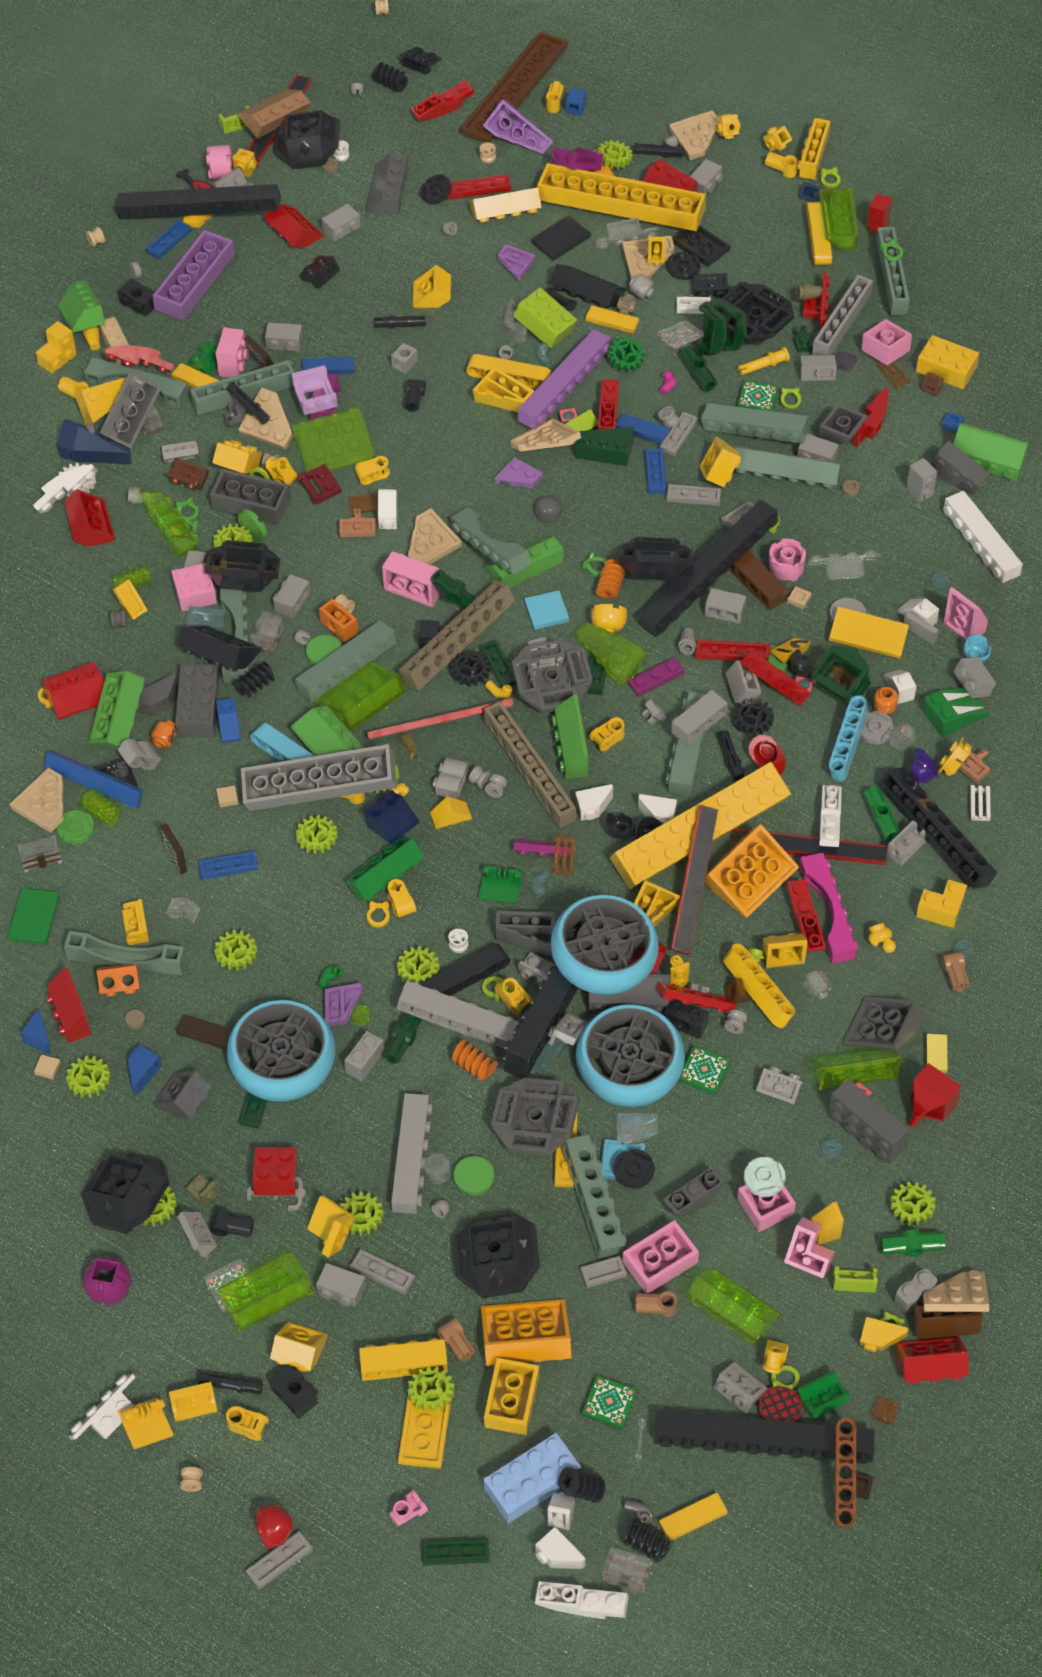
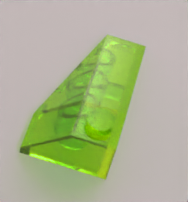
M588 622L576 632V636L587 650L595 655V660L598 664L601 663L606 669L605 673L621 686H624L629 679L645 666L649 652L631 640Z

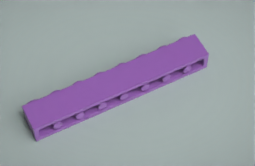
M593 329L518 409V422L534 430L544 424L546 418L554 413L555 408L564 402L568 394H571L574 388L582 383L583 378L591 373L594 366L598 365L602 358L608 354L611 337Z

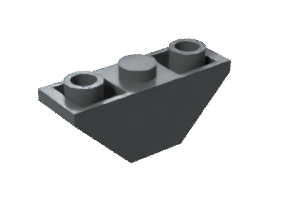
M172 674L154 684L146 686L140 693L139 707L136 712L155 716L169 709L178 688L176 675Z
M712 1166L664 1198L663 1202L675 1216L691 1215L710 1202L725 1184V1180Z

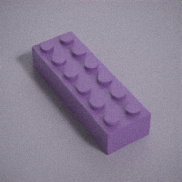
M204 230L153 294L155 310L184 321L234 257L233 240Z

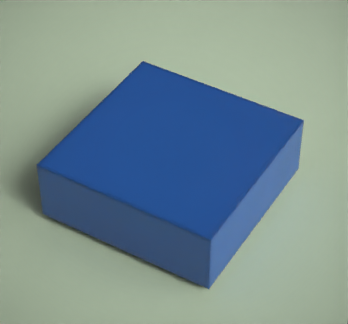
M948 412L941 428L957 433L959 424L964 422V417Z

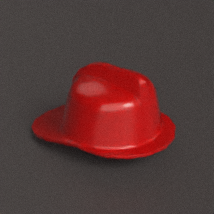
M759 735L751 740L749 753L758 769L772 762L778 774L781 775L786 768V759L778 743L767 735Z

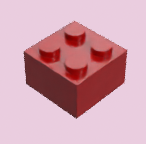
M255 1147L252 1180L254 1196L296 1195L298 1167L296 1147Z

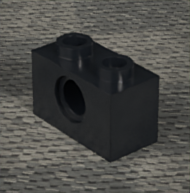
M131 278L118 290L120 302L124 306L132 308L135 312L147 316L155 309L153 302L155 291Z
M674 999L670 1001L664 1016L678 1031L701 1039L708 1025L709 1011L694 1005L681 1003L679 1000Z
M289 1365L270 1380L271 1390L298 1419L318 1404L316 1388L304 1381V1376L298 1369L294 1370ZM295 1388L300 1389L298 1393H291V1390Z

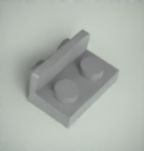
M235 168L212 185L214 188L251 186L252 183L246 181L241 168Z
M196 441L162 446L164 464L175 462L176 459L184 461L199 458Z
M530 952L524 962H519L518 973L524 979H531L540 986L543 980L546 981L548 979V971L555 964Z
M567 1012L563 1018L558 1019L555 1026H552L548 1037H551L549 1045L553 1046L559 1038L562 1042L574 1046L589 1022Z
M772 1066L769 1069L764 1068L756 1091L795 1105L801 1086H803L800 1076L791 1073L788 1076L780 1074L781 1070Z
M181 1212L178 1219L194 1250L199 1251L201 1257H207L217 1244L201 1213Z
M735 1362L720 1373L714 1385L715 1390L744 1413H748L753 1403L761 1398L767 1390L766 1386Z

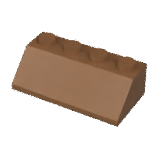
M286 89L238 113V116L258 139L276 130L287 115L307 112L311 102L301 90Z

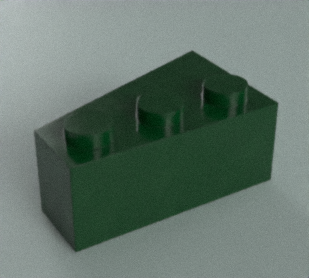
M635 427L579 431L581 438L576 441V458L627 466L634 443Z

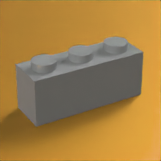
M713 690L703 694L695 704L689 705L684 713L680 716L677 715L673 719L672 734L688 746L727 714L728 702Z

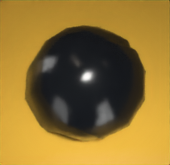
M610 812L605 817V828L607 833L615 839L627 838L634 832V820L630 816L624 815L623 812L619 815H614L613 812Z
M651 816L641 818L634 830L635 840L661 826V821Z

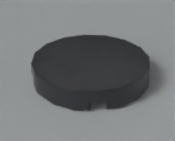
M438 174L426 180L427 183L423 184L420 190L421 197L426 203L431 205L438 204L449 196L452 190V183L448 177Z
M688 252L675 253L667 262L668 273L679 280L692 279L693 275H698L700 272L701 263L699 258L694 254H688Z
M630 1149V1151L620 1153L615 1159L614 1175L623 1186L632 1189L642 1188L653 1179L655 1172L654 1163L650 1155L643 1150Z

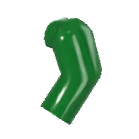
M333 966L326 968L322 972L317 987L325 990L329 981L335 980L343 974L342 967Z

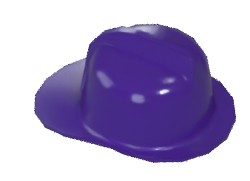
M915 748V758L909 767L913 773V779L917 783L921 781L927 783L935 777L939 778L936 764L930 755L921 748Z

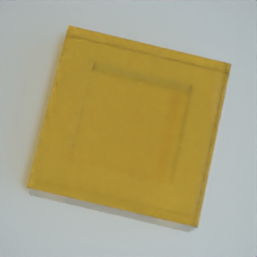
M409 734L401 736L402 747L411 760L417 758V746Z

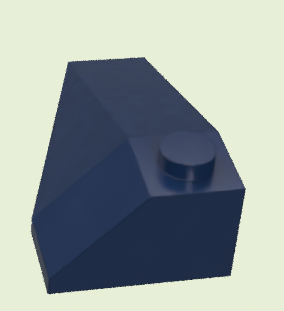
M64 419L58 442L60 457L75 462L132 463L130 450L113 441L107 442L103 440L99 433L95 432L92 434L85 430L86 426Z

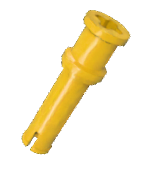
M782 347L779 351L773 353L770 351L764 357L738 365V371L742 370L739 372V375L743 376L769 365L775 367L777 363L783 361L788 362L790 360L789 353L786 347Z

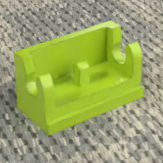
M218 114V123L224 134L247 127L238 114L223 118L222 114Z
M839 1266L834 1267L833 1290L876 1293L878 1283L877 1268H873L872 1271L839 1270Z

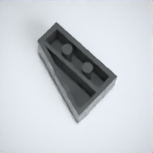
M949 440L930 462L937 471L938 478L971 495L974 494L990 474Z
M496 911V940L553 958L551 935L555 926V912Z

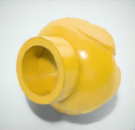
M884 922L869 927L871 933L868 936V940L871 945L877 947L878 943L883 942L882 948L886 953L895 951L897 941L890 939L892 931L885 927Z

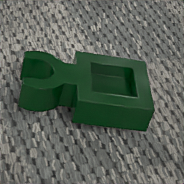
M803 325L802 331L797 330L796 326L794 327V343L798 353L813 351V338L811 333L806 334L807 327Z

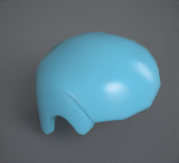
M972 634L966 638L963 653L966 658L978 657L983 663L990 657L991 646L987 645L986 637Z

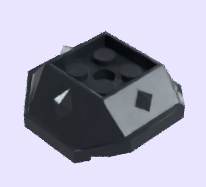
M322 110L287 115L282 124L276 128V156L287 163L293 170L325 165L329 160L328 158L339 147V118L332 117Z
M739 282L721 298L745 313L748 336L744 342L747 344L760 345L765 340L773 338L794 319L791 301L762 284ZM723 312L727 332L734 335L737 317L729 316Z
M638 537L634 539V542L627 543L620 548L619 563H623L635 579L676 580L685 572L687 567H692L693 551L687 546L681 545L680 541L675 538Z
M227 540L222 543V546L208 552L205 573L212 577L220 589L261 592L274 579L278 580L280 558L270 551L269 547L264 543Z
M110 1154L107 1160L102 1161L97 1170L92 1173L93 1176L81 1196L90 1221L94 1226L128 1234L133 1230V1227L143 1223L151 1216L170 1184L167 1166L162 1161L134 1154L124 1156Z
M516 1213L473 1219L453 1238L456 1276L459 1281L482 1299L524 1292L528 1282L540 1267L537 1228L535 1224ZM495 1248H500L497 1252H492Z

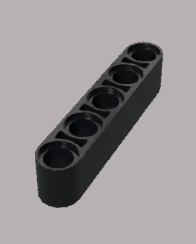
M494 944L425 980L420 985L452 996L509 965L511 959L500 944Z

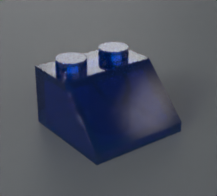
M390 790L363 810L367 827L390 844L420 823L418 817L404 798L393 790Z

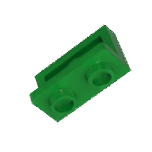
M204 341L199 344L195 354L190 357L187 366L196 370L202 369L206 375L210 376L217 367L216 350L219 344L218 341Z
M831 1371L798 1388L802 1406L813 1419L851 1400L850 1394L840 1384L835 1371Z

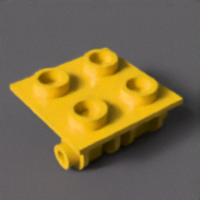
M154 1398L117 1411L134 1450L174 1436L162 1409L165 1407L163 1399Z

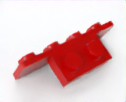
M827 271L823 273L822 296L804 300L803 318L820 319L819 331L827 322V314H824V312H828V302H825V300L829 298V290L826 287H829L830 277H827Z
M752 650L747 653L740 663L799 706L810 695V691Z

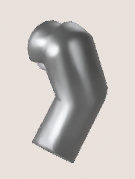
M626 1499L624 1510L635 1512L639 1522H643L644 1525L652 1521V1514L645 1503Z

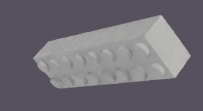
M389 744L241 768L243 804L249 811L397 788L394 752Z

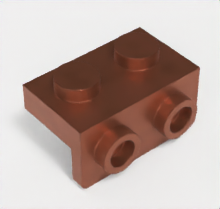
M176 459L171 473L167 472L166 476L170 479L169 482L179 486L181 483L192 491H195V489L202 491L209 470Z

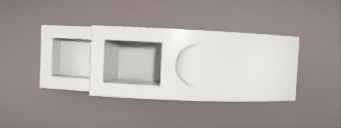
M90 464L73 468L56 476L41 488L46 494L33 506L41 514L48 512L56 500H60L65 496L66 491L72 494L76 489L81 490L83 484L87 480H92L98 470Z
M822 786L819 846L839 847L841 786Z
M539 1582L535 1604L560 1612L605 1619L606 1616L625 1618L629 1596L627 1593L584 1589L581 1585Z

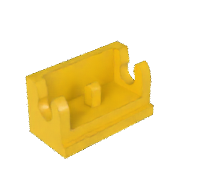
M142 899L123 904V909L125 910H122L127 944L133 945L149 942Z
M211 1382L169 1392L175 1422L218 1412Z

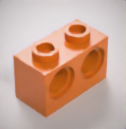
M137 963L97 968L100 994L114 996L117 995L116 992L124 991V994H131L140 988ZM127 974L132 975L134 982L127 984L124 982L123 977ZM111 977L114 980V985L106 986L103 979Z

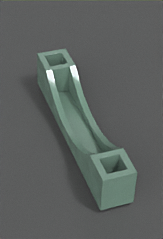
M92 357L84 371L86 383L93 386L125 378L132 371L161 386L162 388L157 397L164 405L180 410L189 395L187 383L122 366L103 359Z
M467 507L451 516L453 532L459 534L465 541L471 543L474 548L479 549L485 556L487 555L494 563H498L505 571L507 570L514 575L531 565L528 551L518 543L501 542L486 536L481 531L478 514Z
M220 589L222 611L233 622L236 629L235 637L248 642V634H245V631L248 630L247 620H244V616H247V605H244V602H247L246 591ZM223 665L224 683H233L235 679H239L241 675H245L249 671V666L246 669H238L235 672L226 669L227 666Z
M69 931L64 945L67 960L109 966L137 963L138 970L182 976L186 962L185 950L182 946L163 944L150 948L126 947L103 941L82 932Z

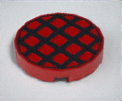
M777 1386L764 1392L759 1403V1413L762 1420L797 1423L799 1420L802 1403L795 1391L788 1387Z

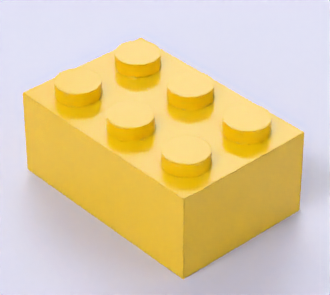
M932 335L918 357L916 372L923 375L931 372L944 378L945 383L964 390L977 368L979 352Z
M497 1358L484 1414V1428L527 1435L539 1380V1365Z

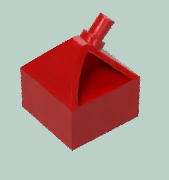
M928 1063L913 1081L910 1096L913 1116L908 1124L915 1128L919 1120H922L924 1117L943 1122L957 1106L962 1086Z

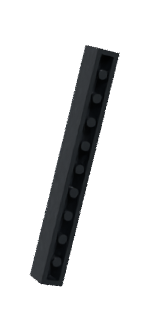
M277 184L118 193L115 209L119 219L277 211L281 194Z
M760 499L692 564V567H689L638 615L640 626L655 637L663 633L673 621L679 618L680 614L690 608L698 597H701L710 586L714 585L722 574H725L735 562L740 560L747 550H750L759 539L764 537L770 528L777 524L779 521L777 509Z
M657 1411L655 1444H659L662 1447L681 1446L684 1449L698 1447L707 1451L722 1449L729 1453L745 1451L752 1455L768 1453L770 1456L790 1455L792 1458H802L804 1456L812 1457L815 1460H823L825 1458L835 1460L836 1426ZM840 1426V1431L843 1434L851 1433V1427ZM856 1428L857 1463L866 1464L873 1461L875 1429ZM842 1445L840 1447L841 1455L845 1457L851 1455L849 1446Z

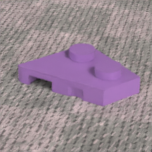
M505 244L498 254V260L520 281L535 261V255Z
M514 457L494 478V483L500 484V481L509 482L510 486L533 488L543 478V473Z
M362 983L325 989V1021L329 1027L348 1023L364 989Z

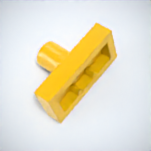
M129 579L113 588L119 603L126 609V613L131 620L148 611Z

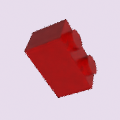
M879 193L875 195L869 206L868 231L877 233L878 228L887 227L890 221L891 197Z

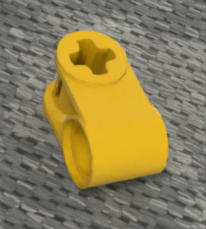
M378 456L358 463L355 466V472L361 484L369 485L372 482L387 478L390 474L388 459L384 456Z
M276 457L267 458L266 469L273 480L289 484L290 486L296 479L297 474L291 467L288 459L285 457H279L278 459Z
M618 717L610 719L605 724L595 728L590 733L589 739L596 742L600 751L608 750L624 738V721Z
M399 879L391 880L388 883V900L395 916L400 918L416 912L413 898L410 896L403 881Z
M503 979L495 985L496 994L514 1015L519 1016L521 1010L526 1005H530L532 998L515 979ZM505 984L509 986V992L505 990Z
M767 1340L763 1369L770 1373H780L782 1371L789 1344Z
M238 1406L231 1407L226 1412L227 1427L230 1431L255 1441H261L263 1428L269 1422L266 1416ZM233 1417L241 1418L239 1422L231 1421Z

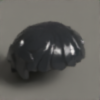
M797 649L791 656L792 669L797 676L810 678L814 673L813 666L807 664L805 659L808 656L802 654Z

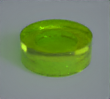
M356 1005L351 1014V1020L356 1025L367 1024L371 1017L370 1010L365 1005Z

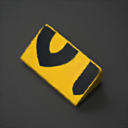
M794 637L772 649L771 652L785 663L791 660L792 654L797 649L802 653L806 652L811 642Z

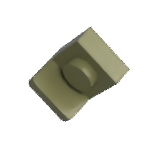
M200 1174L186 1188V1192L204 1206L209 1201L212 1202L219 1192L215 1181L209 1182Z

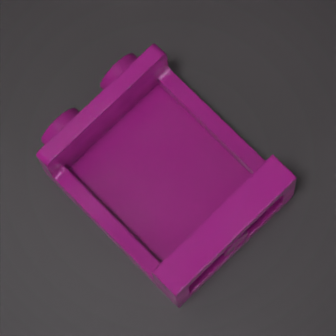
M553 147L551 163L574 170H601L604 154L582 147H576V152Z

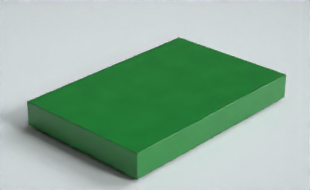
M21 888L8 940L47 945L60 898L59 892Z

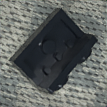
M320 255L315 258L311 265L306 266L299 276L302 281H312L316 289H320L340 271V268L333 256Z
M727 273L693 275L694 296L709 297L710 295H715L716 297H724L729 292Z

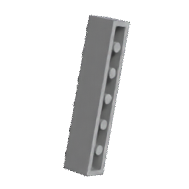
M857 275L813 341L812 355L833 354L870 298L873 280Z
M406 981L396 1008L399 1011L504 1049L508 1040L511 1041L513 1039L514 1029L519 1024L512 1017L499 1015L493 1010L480 1008L474 1003L461 1001L455 996H448L436 989H429L417 982Z
M404 1094L391 1202L392 1212L417 1214L418 1206H422V1194H419L420 1188H424L425 1176L422 1175V1169L426 1170L427 1163L424 1151H428L429 1139H426V1133H430L431 1121H428V1115H432L433 1103H429V1095Z

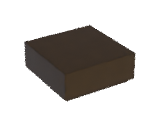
M856 1473V1497L869 1500L874 1477Z

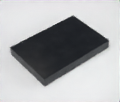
M568 215L533 237L531 243L554 261L589 239L591 233Z
M700 225L697 231L683 229L672 237L675 246L684 252H688L690 255H696L700 263L706 267L711 266L730 251L731 247Z

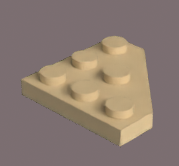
M712 110L669 124V131L677 137L680 147H683V151L689 160L705 155L716 133L717 116Z
M664 236L666 237L665 262L674 253L672 236ZM649 238L622 242L630 280L636 274H644L650 279L664 264L648 263Z
M261 387L254 402H258L261 408L270 415V420L263 425L254 415L247 413L238 431L245 436L286 450L293 434L276 392Z
M552 418L544 422L536 430L531 429L510 440L512 448L518 451L571 445L580 439L581 435L579 431Z
M430 508L416 516L408 557L430 565L460 548L462 541Z
M50 768L46 769L9 804L10 808L51 833L64 821V781L62 775Z
M977 1270L962 1272L924 1292V1311L989 1312L985 1272Z

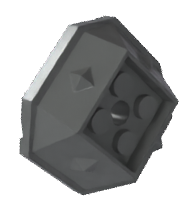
M563 639L525 646L512 661V669L520 698L541 713L555 711L558 705L575 694L578 696L580 705L593 683L584 647L576 646Z
M523 1078L499 1090L491 1126L509 1152L550 1156L571 1137L580 1100L564 1081Z

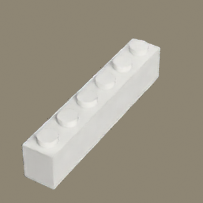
M964 490L945 498L943 507L945 515L950 517L954 526L962 532L965 540L969 541L974 551L982 557L984 564L988 565L992 570L993 575L1001 583L1020 576L1022 562Z

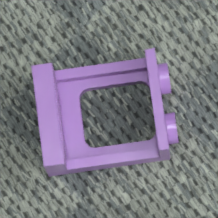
M325 365L292 373L293 387L304 415L338 407L336 392L333 393ZM323 389L326 394L307 400L304 395L307 392Z

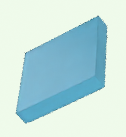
M559 590L524 598L534 630L569 622V616Z
M604 1139L601 1162L603 1178L617 1180L614 1175L615 1159L620 1153L630 1151V1149L645 1151V1143Z

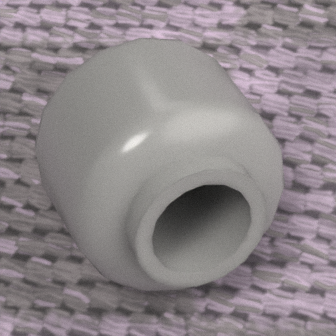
M636 274L629 283L631 293L639 299H644L646 296L649 298L654 292V282L644 274Z

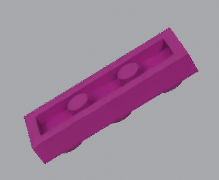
M673 657L629 679L628 685L636 696L639 697L685 674V669Z
M516 839L514 850H517L520 854L537 852L541 856H548L549 853L556 854L557 857H568V855L572 854L573 844Z

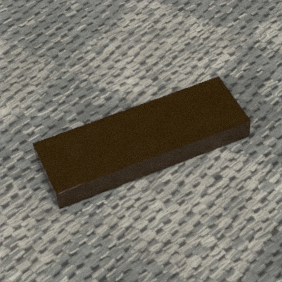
M187 1015L183 1016L176 1030L177 1035L227 1050L229 1036L232 1032L231 1029Z

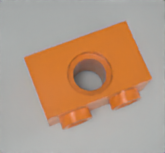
M331 599L319 608L320 622L342 641L346 642L358 633L357 618L334 599Z

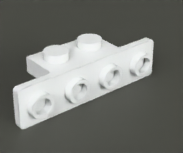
M123 1374L115 1382L117 1386L112 1391L108 1390L100 1398L102 1402L97 1407L95 1405L92 1406L85 1414L87 1417L82 1422L78 1421L70 1429L72 1433L68 1437L71 1440L77 1439L91 1425L103 1439H106L122 1423L117 1411L134 1406L122 1391L136 1376L134 1374H128L127 1376Z

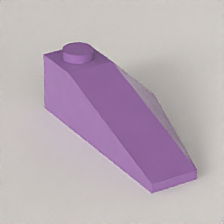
M506 99L499 103L483 125L499 138L542 154L545 153L553 142L550 137Z

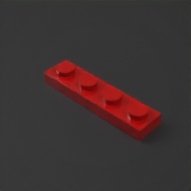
M509 175L451 182L452 190L447 200L511 191Z
M698 640L695 657L696 659L742 661L747 653L752 650L769 662L771 644Z
M659 982L656 989L665 1000L673 1001L677 999L687 1005L695 1003L705 1009L714 1007L717 1011L726 1012V1010H734L736 1006L729 997Z

